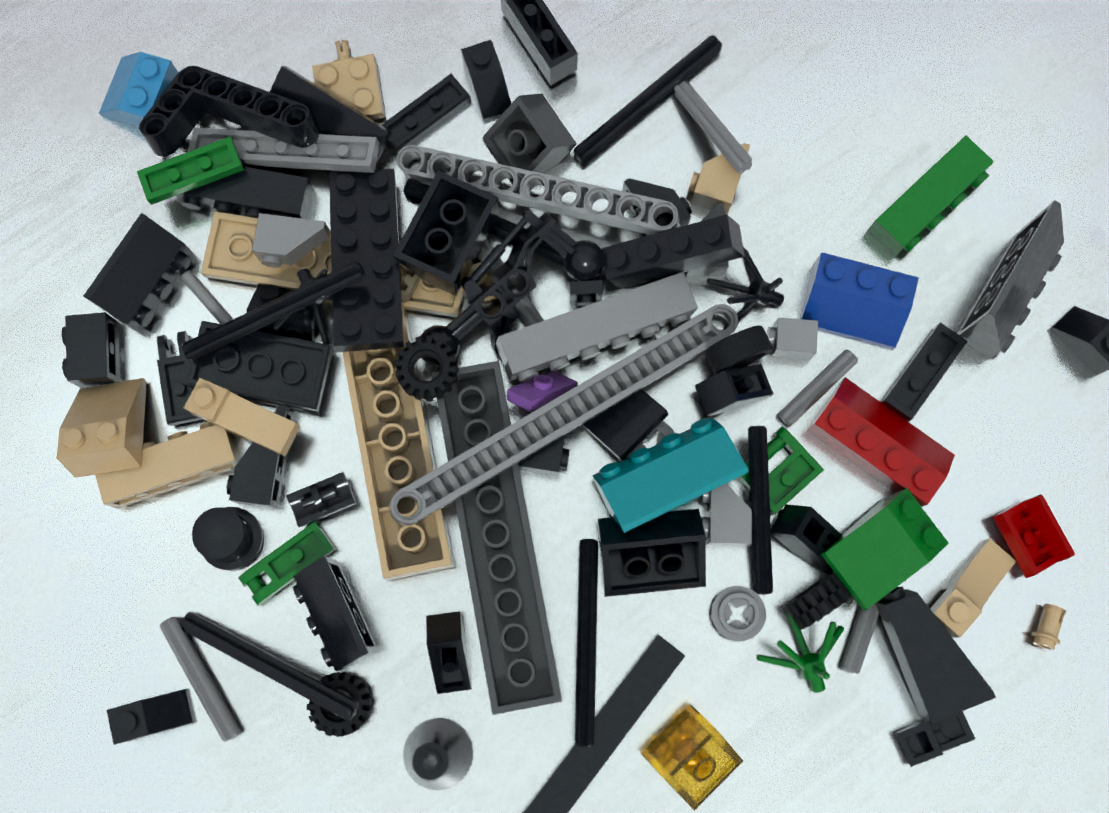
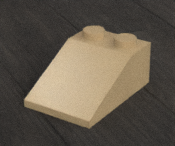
M139 378L81 388L78 391L59 428L56 457L75 478L141 467L146 380Z

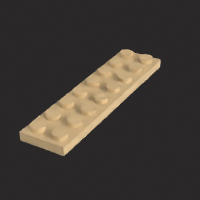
M214 211L201 268V274L204 277L252 285H273L278 288L296 290L301 285L297 277V273L301 269H309L313 278H316L322 269H326L328 274L332 272L331 233L327 241L293 265L281 264L280 268H273L261 264V261L252 252L258 218ZM400 268L403 274L401 279V290L405 291L407 288L404 285V278L407 273ZM421 279L413 297L403 303L406 310L457 317L460 314L464 291L461 286L457 296Z

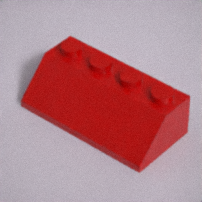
M846 377L807 429L811 434L892 492L896 493L908 488L921 507L929 504L943 484L955 457V454Z

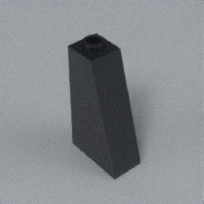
M902 586L896 587L875 603L921 718L933 724L996 698L994 691L918 592L904 589Z

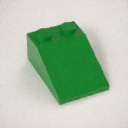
M905 488L883 498L821 555L864 611L927 565L949 542L908 488Z

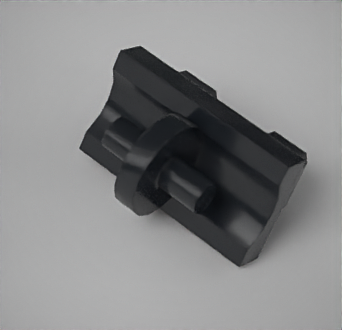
M344 472L286 495L298 527L305 526L357 504Z

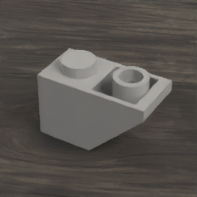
M727 484L701 495V503H707V517H701L706 535V545L749 546L752 544V509Z

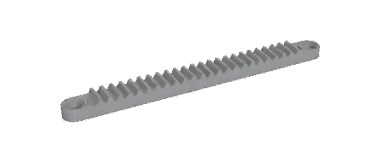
M718 304L707 309L407 485L394 494L389 508L391 517L401 525L410 526L442 509L449 503L479 487L484 482L489 481L521 460L526 459L531 454L536 453L541 448L561 438L588 420L593 419L598 414L603 413L665 374L670 373L675 368L680 367L685 362L700 355L716 342L731 335L738 326L736 312L726 304ZM721 314L727 319L728 327L726 330H719L713 325V315ZM410 497L416 501L418 510L415 515L405 517L399 513L397 504L402 498Z

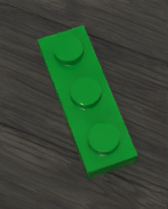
M230 136L137 171L147 201L153 205L244 170L235 143Z

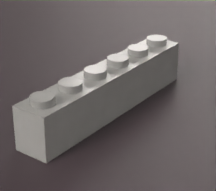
M684 272L498 336L496 347L509 380L512 381L519 378L520 382H525L538 376L537 371L550 367L551 371H556L570 364L569 360L581 356L582 360H586L600 354L599 349L610 345L612 349L623 347L631 342L630 338L640 334L643 338L651 337L661 332L660 327L672 324L673 328L678 327L691 319L690 317L698 309V306Z

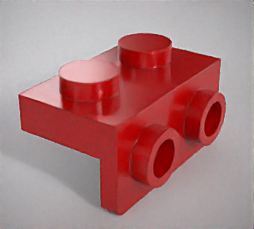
M1041 494L1019 502L993 516L1025 578L1035 576L1055 563L1075 555L1044 496Z

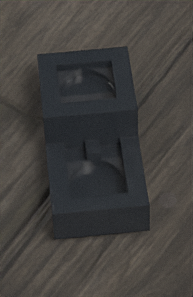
M963 711L933 724L923 719L896 732L910 767L944 755V751L975 740Z

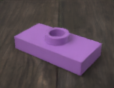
M552 371L544 375L535 376L529 381L507 389V400L529 412H533L578 386V382L556 371Z

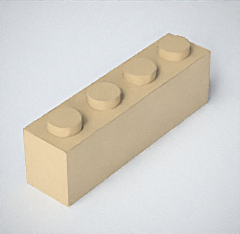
M206 422L199 426L200 430L189 434L187 431L173 433L167 437L168 441L159 444L155 442L144 443L141 467L95 475L103 504L116 508L234 468L241 459L234 434L220 426Z

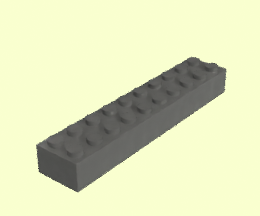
M499 361L459 368V372H457L458 379L452 385V391L444 393V397L441 399L437 397L448 461L511 425ZM439 372L432 373L433 379L437 377ZM517 463L455 500L492 715L562 702L521 475Z

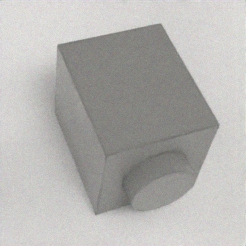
M778 317L773 327H768L767 336L773 347L771 357L811 360L817 353L818 321Z

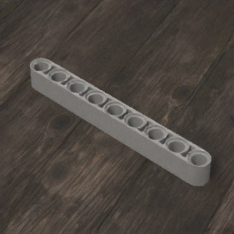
M416 145L403 147L397 155L396 162L400 170L409 179L412 178L427 185H431L438 170L440 171L445 165H451L448 175L493 194L502 202L649 235L680 227L677 208L673 203L665 200ZM421 158L417 168L409 169V164L413 159ZM474 172H482V177L478 182L469 183V178ZM504 179H513V184L509 189H499ZM537 185L545 186L543 194L538 197L530 196L533 187ZM565 193H576V198L572 203H561L562 196ZM599 199L608 200V206L603 211L592 210L595 201ZM637 206L641 209L637 217L633 219L624 217V212L628 207ZM662 213H669L673 216V220L669 225L660 226L656 223L657 217Z

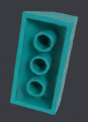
M706 418L696 421L691 425L690 429L680 434L672 433L661 439V443L651 448H641L634 451L630 458L620 463L613 462L603 466L599 473L593 475V479L607 510L625 533L749 473V470L725 428L714 418Z

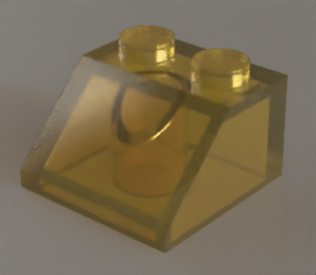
M691 704L682 713L678 714L674 721L658 737L653 739L649 746L641 753L694 811L743 762L742 758L718 730Z

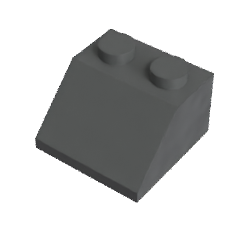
M542 93L518 96L482 137L500 164L538 173H544L556 166L577 145Z

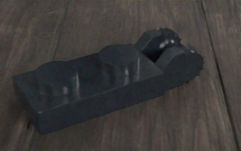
M186 331L177 333L180 355L171 357L170 342L166 335L157 336L156 341L159 355L157 365L167 424L174 426L203 420L184 409L194 389L186 385L192 359H187L182 349L183 343L189 341Z

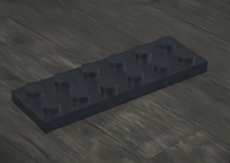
M376 169L374 173L331 172L329 173L332 272L352 262H358L362 265L366 274L364 280L332 294L335 352L403 348L404 329L400 262L393 258V254L399 245L395 169Z

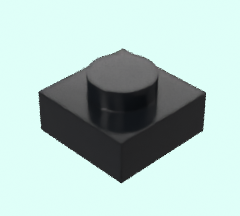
M602 280L569 282L570 302L577 301V305L587 306L595 303L596 300H602Z

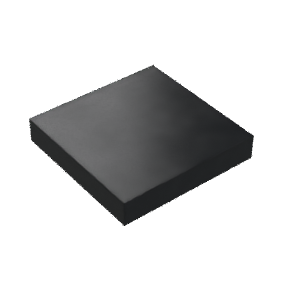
M641 389L603 413L598 414L593 419L588 420L582 426L619 460L623 461L669 414L662 405Z

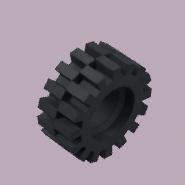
M421 336L415 337V342H406V348L404 350L400 349L397 353L399 358L398 360L395 359L394 364L396 367V377L409 396H414L417 400L426 399L429 402L433 401V398L436 397L441 399L444 397V393L452 391V385L457 382L459 368L456 357L450 346L445 345L444 341L439 338L434 340L433 336H427V339H422ZM423 357H433L440 363V372L431 381L419 380L414 374L416 362Z
M832 572L809 586L806 590H803L784 607L799 629L803 630L813 625L816 621L818 622L824 616L829 615L852 595L835 572Z
M337 672L322 677L321 682L336 690L348 692L354 700L358 701L359 708L351 720H345L333 716L329 710L309 700V704H306L307 710H310L311 716H308L310 722L314 721L316 724L315 728L318 731L322 730L325 732V735H334L336 737H343L363 727V724L370 717V711L373 709V704H371L373 696L372 692H369L367 688V683L363 682L356 674H350V672Z

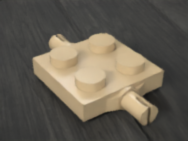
M339 40L336 41L335 46L338 59L329 63L312 66L314 84L372 120L384 118L385 114L376 57L374 54L350 57L349 42L341 40V44Z

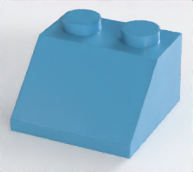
M144 52L121 57L99 114L103 117L139 127L142 119L179 72L170 60Z

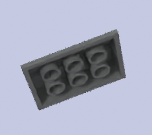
M1054 200L1016 234L958 333L959 336L968 341L966 345L988 358L993 357L999 352L1005 353L1015 339V336L1011 334L1015 326L1022 325L1031 311L1027 307L1032 298L1036 299L1046 285V282L1043 281L1047 271L1052 272L1061 260L1062 255L1058 254L1064 244L1061 203Z

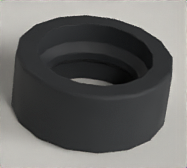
M757 325L736 332L716 342L706 349L705 355L714 375L724 370L746 367L771 353L773 347L763 326Z

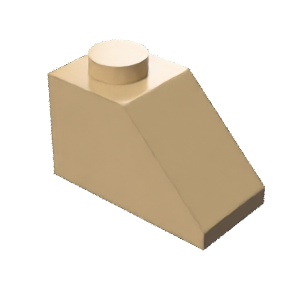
M746 143L741 144L748 153L750 145ZM723 154L704 162L701 173H693L688 191L694 192L692 204L712 210L717 203H724L725 214H728L741 173H738Z

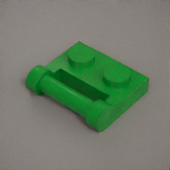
M780 427L774 433L775 437L767 443L768 460L783 447H786L791 452L784 461L769 473L770 513L772 515H775L824 471L820 464L784 427ZM748 460L745 464L747 465V468H748V470H749V460ZM749 470V473L738 477V479L750 490Z

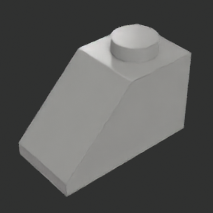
M259 213L252 252L261 261V264L268 267L280 268L281 264L293 265L330 238L331 232L325 221Z

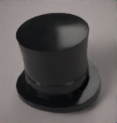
M216 507L206 510L197 518L192 529V541L197 551L202 554L209 564L222 570H235L246 566L257 556L263 542V530L257 518L247 510L239 507Z

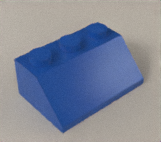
M821 252L813 264L800 319L818 321V329L895 349L911 312L919 277Z

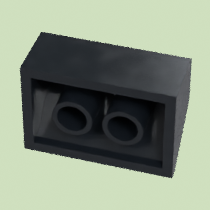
M438 170L395 250L393 258L426 283L457 296L462 286L463 278L470 271L499 214L498 197Z
M141 213L83 297L108 315L139 333L142 327H146L152 321L154 310L160 301L169 296L173 288V282L179 273L187 270L191 263L193 252L185 243Z
M699 508L666 512L625 533L613 517L598 519L599 547L605 597L706 586V535Z
M324 556L293 576L296 581V585L293 586L294 594L301 605L305 603L311 615L306 618L313 635H319L324 647L320 651L329 668L333 666L335 671H341L378 653L337 560Z

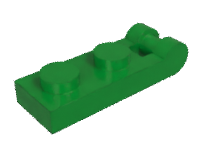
M314 521L242 573L238 579L244 587H249L254 594L251 598L257 606H260L294 581V575L319 558L328 556L336 548L319 524ZM265 572L271 579V582L266 586L259 579Z

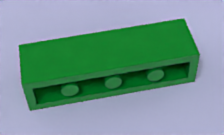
M965 135L873 222L868 231L895 257L903 249L909 253L923 240L919 234L925 228L930 232L945 219L941 214L948 207L955 210L968 197L964 192L970 186L976 190L990 176L986 170L994 161Z

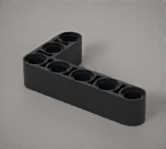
M194 65L183 68L139 124V130L153 152L162 157L169 156L178 150L205 113L300 148L313 145L319 137L317 126L309 109L304 104Z

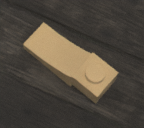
M199 378L184 406V409L193 415L282 456H286L301 427L294 421L258 406L202 378Z
M986 539L946 585L944 588L945 592L930 608L952 638L962 637L983 612L982 608L995 588L1017 562L992 539Z

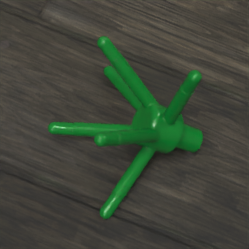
M788 613V618L803 656L800 657L783 641L779 640L777 646L793 661L761 654L757 656V659L761 662L800 670L803 678L810 681L812 691L815 693L822 692L826 688L823 679L827 680L830 678V674L825 668V658L844 631V627L838 626L836 629L837 624L832 621L829 624L819 654L810 653L802 631Z

